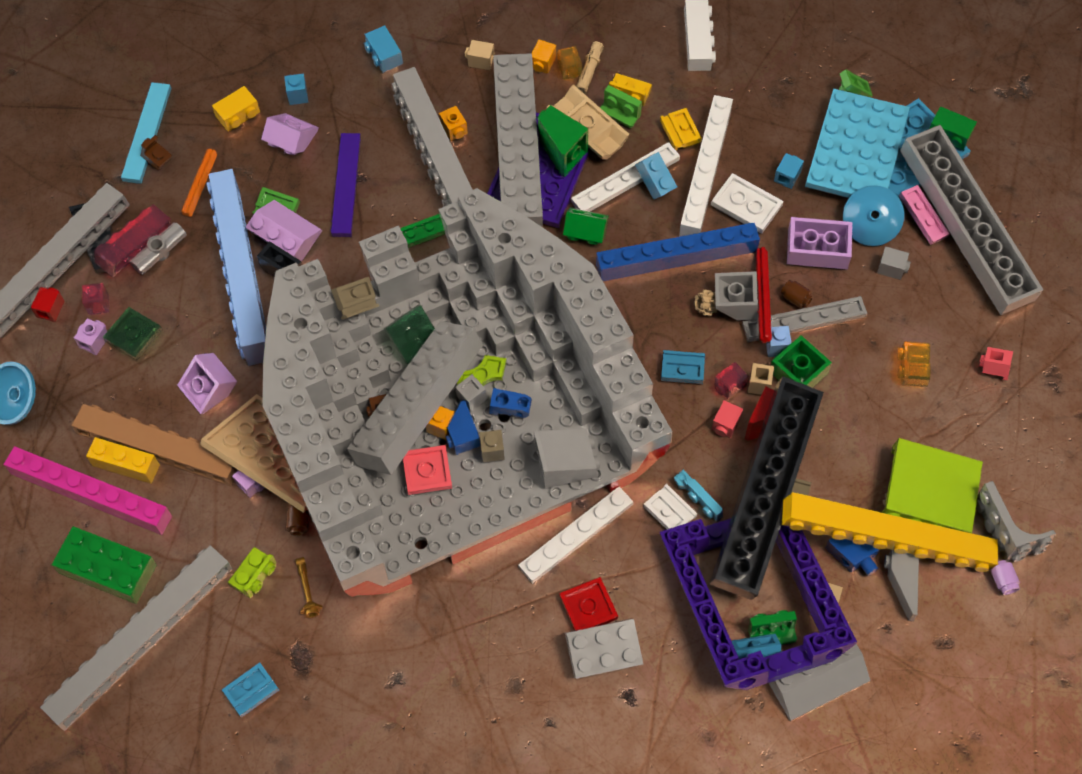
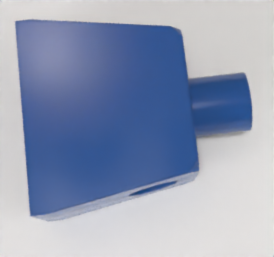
M831 538L828 540L825 547L826 550L849 572H853L861 567L870 576L879 569L872 560L876 557L879 549L874 548L873 545H859L847 539L836 540Z

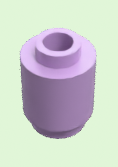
M1006 560L998 561V565L990 570L998 590L1002 591L1003 595H1009L1020 590V581L1012 563L1006 562Z

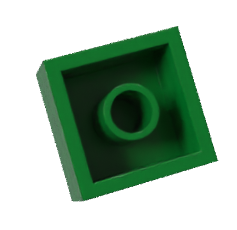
M802 335L771 362V366H774L773 376L778 381L784 376L812 388L829 373L832 364L827 357Z

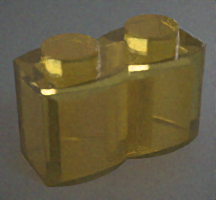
M904 341L902 348L899 347L897 359L901 360V366L898 367V378L901 379L902 385L927 387L930 382L931 373L930 344Z

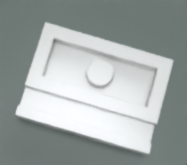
M667 484L644 503V508L666 529L689 523L697 517V513Z

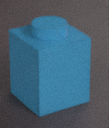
M304 73L284 76L289 105L309 103Z
M786 153L776 170L774 182L792 189L802 171L804 160Z

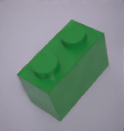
M940 106L929 129L941 125L953 146L964 150L977 121Z
M569 208L566 213L563 235L568 236L570 240L578 241L579 239H584L590 244L598 245L605 239L609 215Z

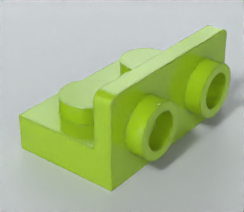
M253 547L230 578L228 584L251 598L254 593L257 594L261 590L267 575L270 576L274 572L277 563L274 556L271 554L267 555Z

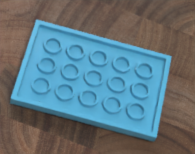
M833 88L805 187L848 198L854 192L866 186L876 185L888 189L910 107Z

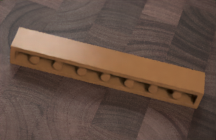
M83 404L71 425L78 435L92 440L96 437L153 454L160 463L230 487L234 482L232 476L238 471V469L201 446V443L192 437L183 438L171 430L165 432L156 425H145L132 417L129 419L124 418L115 411H110V413L103 411L97 405L88 406Z

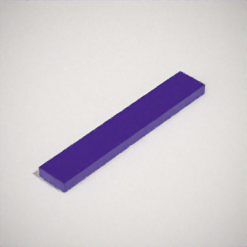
M341 133L331 227L332 237H352L361 143L360 133Z

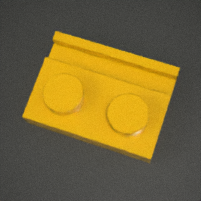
M687 108L669 113L665 117L660 116V122L675 150L701 142V136Z

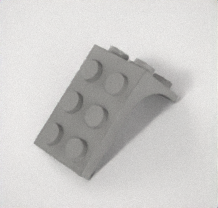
M991 481L984 484L977 497L976 510L982 514L986 530L989 533L991 532L994 539H998V552L1001 553L1003 559L1006 562L1011 560L1018 562L1031 553L1039 555L1045 552L1046 547L1052 543V539L1056 536L1055 531L1052 530L1043 534H1029L1022 531L1013 522L994 482Z

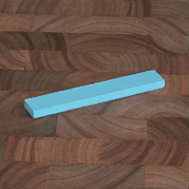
M151 82L121 176L123 182L142 184L148 162L140 156L141 144L145 139H151L154 135L157 136L171 92L170 84Z

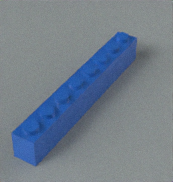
M754 222L596 252V267L602 281H608L754 253L759 246L760 238Z

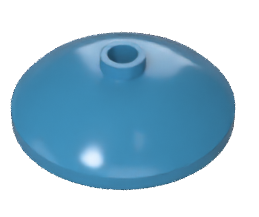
M876 185L866 186L854 192L847 200L843 210V221L852 222V238L855 241L866 246H880L894 239L900 232L904 222V208L898 196L891 190ZM873 211L878 212V218H873L871 213Z
M11 361L0 364V424L12 425L23 420L30 412L35 400L36 386L30 370L21 363Z

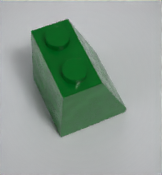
M552 105L540 112L538 116L539 142L560 175L565 178L588 152L589 129Z

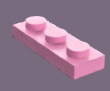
M918 185L900 193V199L930 245L948 237L949 232Z

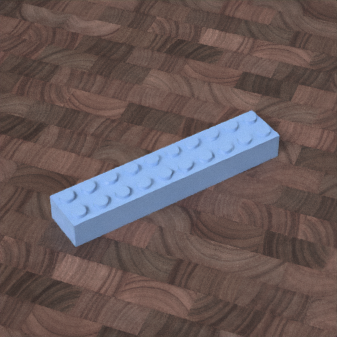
M233 169L210 173V182H207L209 194H211L210 204L212 211H214L213 220L218 231L216 232V237L221 248L219 253L224 264L222 269L227 280L225 285L227 294L230 296L229 307L234 318L232 323L237 334L235 338L237 348L240 350L241 358L246 359L248 366L263 363L266 323L240 190Z

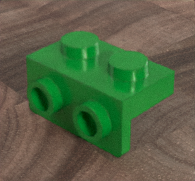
M781 610L772 615L757 614L753 616V618H750L748 626L750 638L776 634L781 645L796 643L795 624L797 617L795 611Z

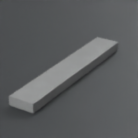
M859 296L771 315V327L789 326L790 333L864 318L867 317V311L862 297ZM758 319L743 321L742 327L747 342L758 341Z

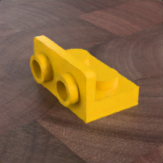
M618 73L615 74L613 81L609 82L610 86L642 101V106L645 105L652 89V84Z

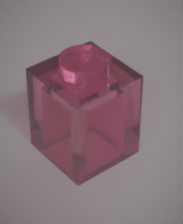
M103 283L82 285V303L89 315L109 313V294Z
M734 362L716 375L715 389L720 395L730 399L747 386L749 376Z

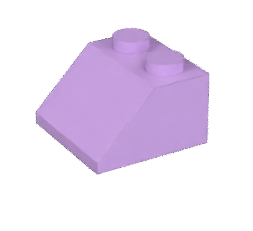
M284 113L267 117L261 139L268 142V145L271 147H280L284 149L285 153L296 155L297 153L304 152L318 132L319 127Z
M214 353L194 356L177 386L198 412L204 414L229 396L237 380Z

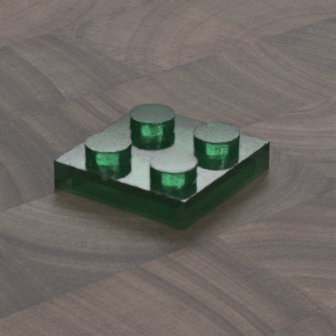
M421 305L415 306L384 328L406 364L411 362L435 329Z
M128 307L103 336V339L118 350L138 360L163 329L159 324Z

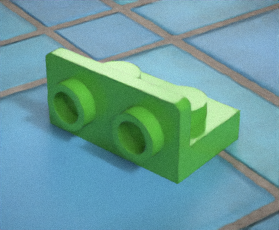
M608 85L604 92V103L600 108L613 120L632 128L641 116L642 101Z

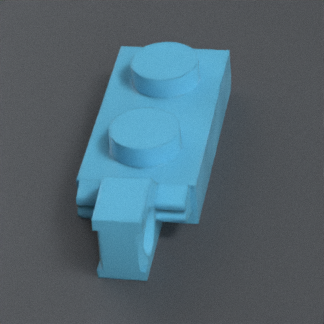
M684 469L674 477L678 487L689 491L688 496L694 503L699 502L703 506L702 510L708 518L711 519L713 517L717 522L723 518L721 506Z

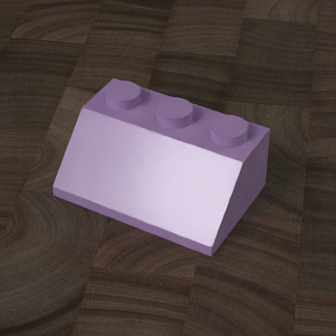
M275 200L256 210L246 225V228L267 243L272 242L300 261L304 259L322 232L320 228Z

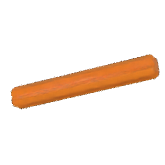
M214 149L206 150L181 212L184 216L191 217L194 213L217 157Z

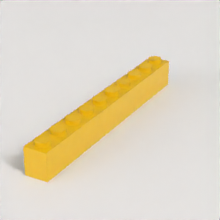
M792 492L783 499L782 525L789 526L792 530L811 531L814 535L825 534L832 536L836 540L847 539L859 545H873L876 549L887 548L894 550L898 554L909 553L913 554L916 558L935 559V562L938 563L948 562L960 568H975L978 572H987L998 565V539Z

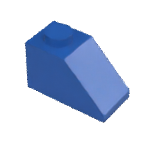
M465 400L460 402L448 425V436H445L449 449L454 448L456 455L481 446L479 434Z

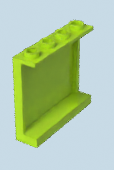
M898 438L891 450L894 458L885 509L881 513L972 533L983 461Z

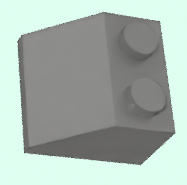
M756 271L715 273L716 309L736 320L758 319Z

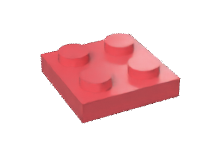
M446 445L414 449L407 452L403 458L408 495L452 489Z

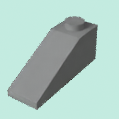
M891 550L889 555H885L884 568L888 569L887 576L908 621L913 622L918 615L919 558H916L913 554H898Z

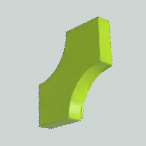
M485 355L477 367L465 370L457 385L472 374L482 386L496 380L503 381L507 362L506 358Z

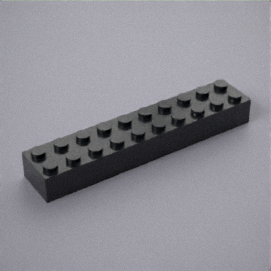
M784 376L776 384L709 584L750 600L758 596L782 523L783 499L792 492L824 392Z

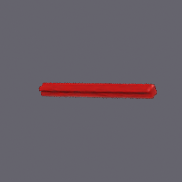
M765 247L756 249L759 340L766 344V342L772 340L768 251L765 250Z

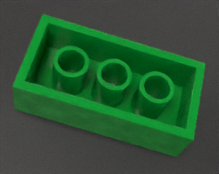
M72 526L51 564L63 576L134 604L138 603L157 567L153 558L147 554Z

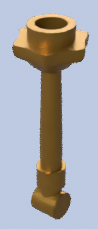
M304 557L295 560L297 567H299L298 572L301 576L307 603L300 613L306 615L307 618H314L319 615L323 607L312 601L307 577L308 572L305 566L306 561Z

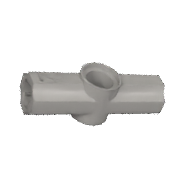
M173 222L159 236L156 235L149 238L147 246L129 261L131 266L139 274L143 275L156 262L167 259L169 251L187 236L186 232L178 223Z

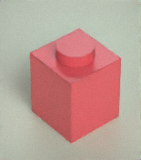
M724 400L713 420L711 430L715 431L719 436L731 438L742 417L743 408Z

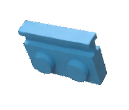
M663 350L661 381L703 384L705 353Z
M259 662L223 688L222 691L242 718L278 692L279 688Z

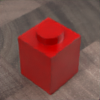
M40 287L31 305V309L37 318L56 322L65 301L57 289Z

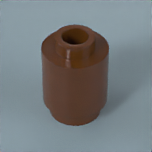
M788 280L781 290L784 298L799 308L807 307L813 299L811 296L812 291L797 281Z
M289 504V508H287L286 531L290 532L293 536H301L307 532L308 509L303 513Z

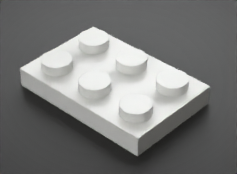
M732 173L711 201V206L743 224L755 222L757 231L762 234L783 206L784 201Z

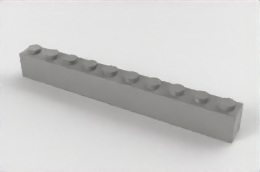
M106 183L0 290V338L31 307L39 288H50L128 208L130 204L121 192Z
M211 545L207 549L201 550L191 564L183 567L180 575L174 580L169 581L159 595L152 597L141 612L135 613L124 628L118 629L114 633L113 638L107 644L100 646L90 660L82 663L79 671L72 677L67 678L55 694L49 695L40 708L62 730H67L233 570L229 562Z

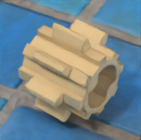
M703 290L702 293H698L695 296L694 305L698 313H703V315L707 316L717 313L715 292Z

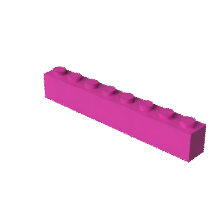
M15 446L3 464L11 475L160 535H163L172 518L166 506Z

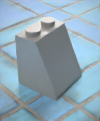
M587 429L534 431L535 449L545 488L597 477V469L600 468L598 456H593L592 449L595 448L593 436H588Z

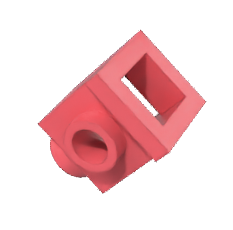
M987 347L986 355H981L979 367H983L982 373L1004 377L1003 380L1008 381L1013 351Z

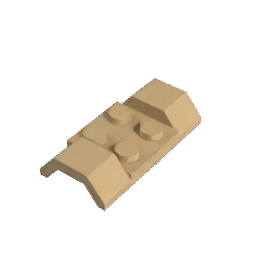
M575 85L570 87L565 97L555 105H552L589 129L588 148L594 151L601 159H609L623 146L629 137L627 131Z

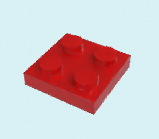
M601 577L559 593L574 630L604 625L618 619V614Z

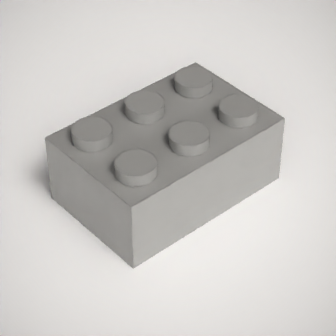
M634 619L565 633L573 675L576 679L643 664Z

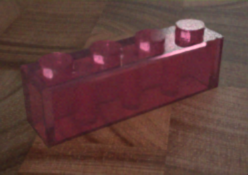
M154 204L148 209H143L137 218L128 221L121 231L115 232L105 244H100L95 249V263L114 277L147 246L149 238L156 235L159 236L171 225V218Z

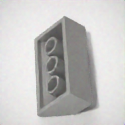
M856 644L833 662L770 682L769 685L787 717L792 721L870 682V677L863 654Z

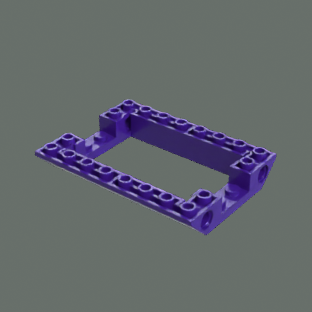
M702 519L660 532L661 539L725 687L749 690L833 662L857 644L853 632L803 531L792 530L789 526L782 525L781 523L776 543L819 634L815 632L804 636L803 645L767 657H763L760 650L738 660L739 657L694 557L696 554L722 546L731 519L709 526H704Z

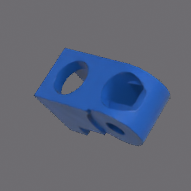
M493 388L489 414L498 416L499 413L526 418L530 414L532 398L525 394Z

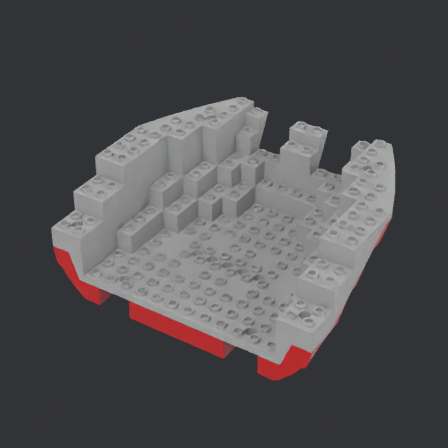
M478 188L457 196L458 201L438 209L449 249L414 262L399 225L359 241L372 280L371 284L376 295L375 301L376 304L379 303V307L342 320V312L338 310L328 284L327 276L318 259L299 267L297 263L277 270L275 273L267 317L263 359L262 406L344 592L352 597L356 595L386 594L397 591L412 584L410 574L447 557L450 558L454 565L570 512L571 501L606 486L610 493L619 486L620 488L625 487L647 471L660 457L664 456L671 444L673 432L652 396L653 382L633 349L634 335L594 265L558 237L522 213ZM440 321L473 327L483 346L466 370L477 367L485 355L502 357L507 360L503 381L496 380L484 385L487 400L470 413L479 437V432H485L479 428L482 423L491 425V428L487 431L502 430L505 460L483 462L481 446L457 455L454 448H446L452 489L408 495L403 459L392 475L357 466L347 448L369 419L366 409L367 406H370L369 398L389 392ZM457 383L441 404L442 407L454 411V414L461 402L456 394L455 387ZM493 388L530 396L532 402L529 416L520 418L509 415L511 418L508 422H501L499 417L503 414L498 413V416L489 414ZM425 427L409 450L440 446L444 439L427 433ZM587 429L588 436H593L595 448L592 449L593 456L597 455L600 463V468L597 469V477L545 488L535 449L534 431ZM425 540L428 544L424 549H418L415 547L416 542Z

